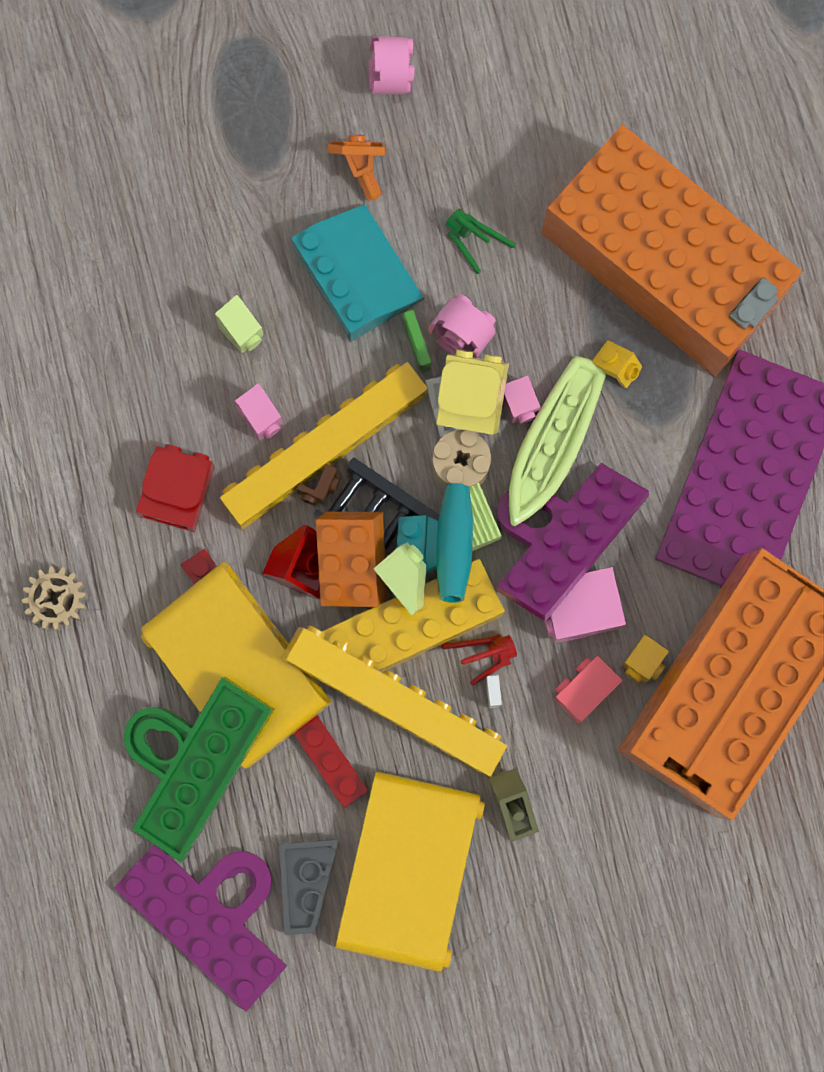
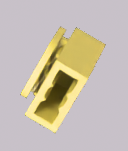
M457 349L456 354L447 355L446 365L442 371L436 425L494 435L499 430L509 363L502 362V357L485 354L484 359L473 357L474 352Z

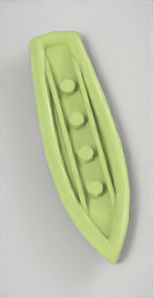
M574 356L537 413L522 442L513 466L509 486V512L512 526H517L531 517L549 501L568 475L577 457L606 377V373L594 365L590 359Z

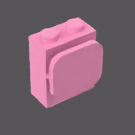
M613 567L585 573L551 614L546 622L544 621L547 636H553L554 643L590 637L599 633L621 629L626 625Z

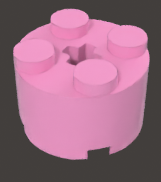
M371 36L369 50H374V54H371V59H369V87L372 89L371 94L410 93L411 82H414V65H409L410 55H413V39L397 36Z
M458 294L456 298H451L447 301L429 325L428 331L430 335L435 332L439 337L436 343L447 353L456 354L457 349L474 352L473 357L478 358L495 335L493 325L496 320L490 313L486 311L481 312L474 307L466 296Z

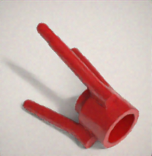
M500 634L488 638L442 644L441 648L445 650L490 644L488 645V650L460 661L462 665L489 656H491L493 662L499 661L472 679L470 684L474 686L500 668L510 665V659L517 657L516 647L510 635L501 637Z

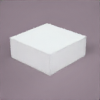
M499 675L487 676L485 680L488 708L501 707Z

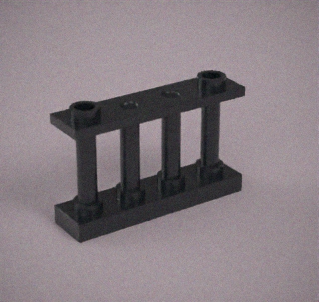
M354 457L347 465L350 481L328 511L342 512L360 486L363 487L364 484L374 490V497L363 512H377L383 503H387L389 500L398 506L396 509L398 513L384 532L385 551L398 533L399 517L427 515L437 521L439 518L438 513ZM316 509L314 519L316 520L323 513Z

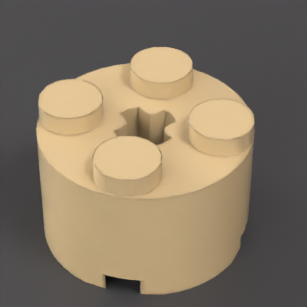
M455 430L445 434L437 442L433 451L432 471L436 481L445 489L447 485L453 483L465 484L468 487L475 486L478 483L480 486L488 475L491 464V453L485 440L476 432L469 430ZM457 457L467 459L466 466L463 467L461 463L455 464Z

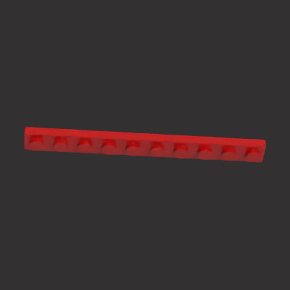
M205 548L180 564L193 584L217 567ZM318 715L294 733L344 808L369 792Z

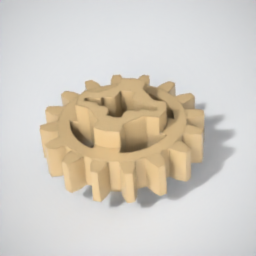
M50 566L49 574H45L41 569L38 570L40 578L36 580L30 577L29 581L33 584L32 587L23 588V591L29 594V597L22 599V603L30 606L24 611L27 616L35 615L32 619L35 625L43 621L42 628L48 630L50 625L53 624L54 629L60 631L62 623L70 628V619L74 618L78 621L81 619L77 611L86 610V606L81 603V600L88 598L87 594L79 591L84 587V584L82 582L74 583L78 576L72 573L67 577V570L63 567L59 573L56 572L53 566ZM52 580H61L68 583V585L59 587L54 585ZM42 587L40 598L36 599L37 592ZM53 593L59 596L57 598L59 603L56 605L49 602L52 600L51 594ZM74 598L73 604L70 610L68 611L67 606L69 600ZM52 611L55 612L57 617L50 618L42 615L41 613Z

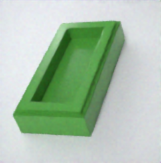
M414 310L406 311L403 314L402 322L419 371L431 370L432 362Z

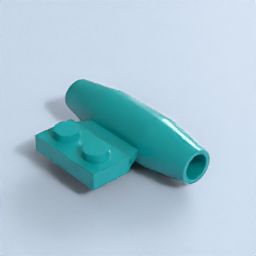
M460 483L446 486L438 521L427 515L399 517L397 548L408 542L410 546L414 545L422 553V561L426 564V575L428 572L436 569L440 600L448 603L464 601L472 566L474 520L470 489L467 485Z

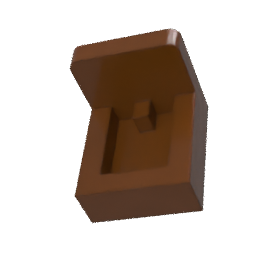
M326 464L315 490L299 484L297 494L301 495L300 499L313 506H316L317 502L324 505L329 493L335 494L341 478L337 477V468Z

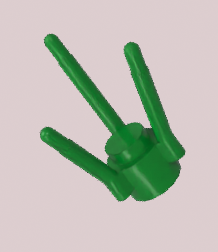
M461 209L456 210L446 221L445 226L450 230L447 236L455 242L476 274H480L481 270L461 241L460 236L465 239L473 233L484 242L489 243L490 238L480 231L482 230L511 248L516 247L514 242L477 221L469 213H464Z

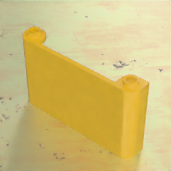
M221 562L141 627L143 633L141 635L142 641L147 647L156 651L200 712H202L222 677L230 679L274 708L270 718L241 766L244 768L252 767L333 703L315 678L281 659L289 645L228 562Z
M376 771L335 948L440 973L443 967L449 968L452 950L447 949L461 883L475 820L482 819L485 802L480 801L481 795Z

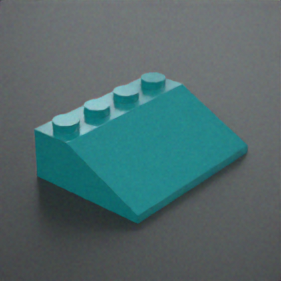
M365 204L315 223L291 237L293 250L351 342L424 300L423 295Z

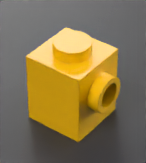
M644 635L627 657L622 667L626 669L625 674L637 683L641 680L646 683L650 678L656 680L665 668V665L661 662L669 651L647 635Z

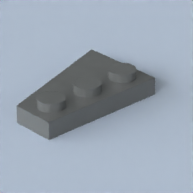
M339 839L279 844L285 935L316 932Z

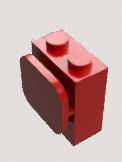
M165 444L164 448L156 446L144 477L143 490L136 513L140 518L195 533L215 468L213 461H209L210 457L202 453L193 452L192 455L181 453L182 449L173 445Z

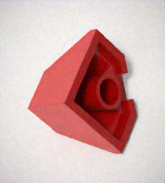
M302 525L274 546L262 574L285 587L321 601L317 532L308 525Z

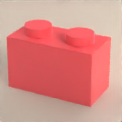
M598 655L593 660L587 657L576 668L579 674L572 681L566 678L555 689L558 695L554 700L577 724L581 723L623 681Z

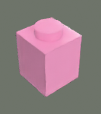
M525 376L506 383L503 403L511 423L519 421L520 424H525L534 420L541 407L529 377Z

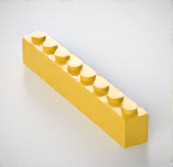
M408 362L402 366L400 364L394 365L386 372L387 377L380 382L372 381L362 390L364 393L358 398L354 399L351 397L339 406L341 410L333 416L327 414L316 423L317 427L309 433L304 431L293 439L294 444L286 450L280 448L269 457L271 461L262 467L257 465L246 473L247 478L239 484L233 482L222 491L224 495L220 497V500L242 530L296 492L299 484L305 485L322 473L326 464L333 465L428 396L427 386Z
M310 625L307 629L298 627L281 657L282 660L477 772L491 777L508 746L500 741L501 735L488 728L483 732L475 727L477 721L462 713L460 717H457L450 712L451 706L438 699L434 703L426 699L425 695L427 693L412 684L409 688L400 684L399 682L402 678L388 670H385L383 674L374 669L376 663L362 655L358 659L349 654L350 648L336 640L333 644L323 639L325 634Z

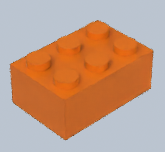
M325 512L316 519L321 606L379 607L387 599V585L374 570L385 559L383 512Z

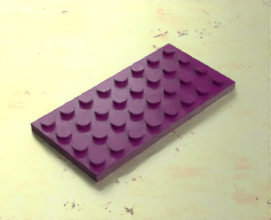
M738 350L656 555V561L722 587L742 555L763 548L779 560L782 559L824 450L823 382L743 350Z

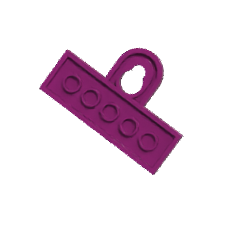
M600 463L567 503L553 495L539 509L549 513L552 517L551 522L543 528L529 527L524 524V521L517 526H512L509 512V490L506 491L497 505L499 525L506 534L529 548L497 585V592L546 622L647 500L649 490Z
M153 845L114 888L245 1011L255 1003L288 966L244 925L267 899L272 886V876L267 864L253 853L240 851L225 856L198 883L165 851ZM238 873H246L250 877L251 884L246 890L244 902L235 908H228L222 905L217 896L218 887L221 882L234 878Z

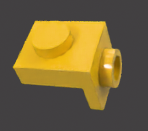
M609 340L606 341L592 360L594 365L602 369L606 374L616 378L624 388L629 387L642 369V365L634 352Z

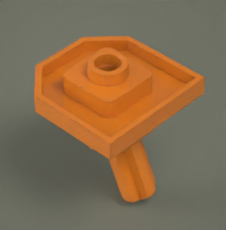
M350 134L349 139H343V141L329 142L328 153L345 155L354 178L357 177L366 199L371 201L380 197L382 191L373 173L374 156H385L386 142H371V140H366V135Z

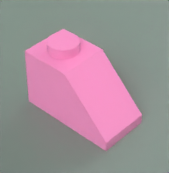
M259 383L235 400L239 415L259 440L264 437L269 439L279 432L282 418Z

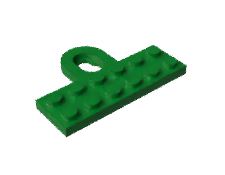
M222 677L193 726L162 707H150L136 712L129 719L125 727L124 744L126 750L134 761L161 778V781L132 830L179 862L185 861L270 718L274 708L230 679ZM149 729H156L159 732L168 731L177 738L179 749L172 759H164L153 752L152 746L145 740L146 732Z

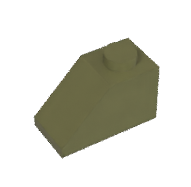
M514 768L488 778L510 841L513 842L539 832L527 790L517 769Z

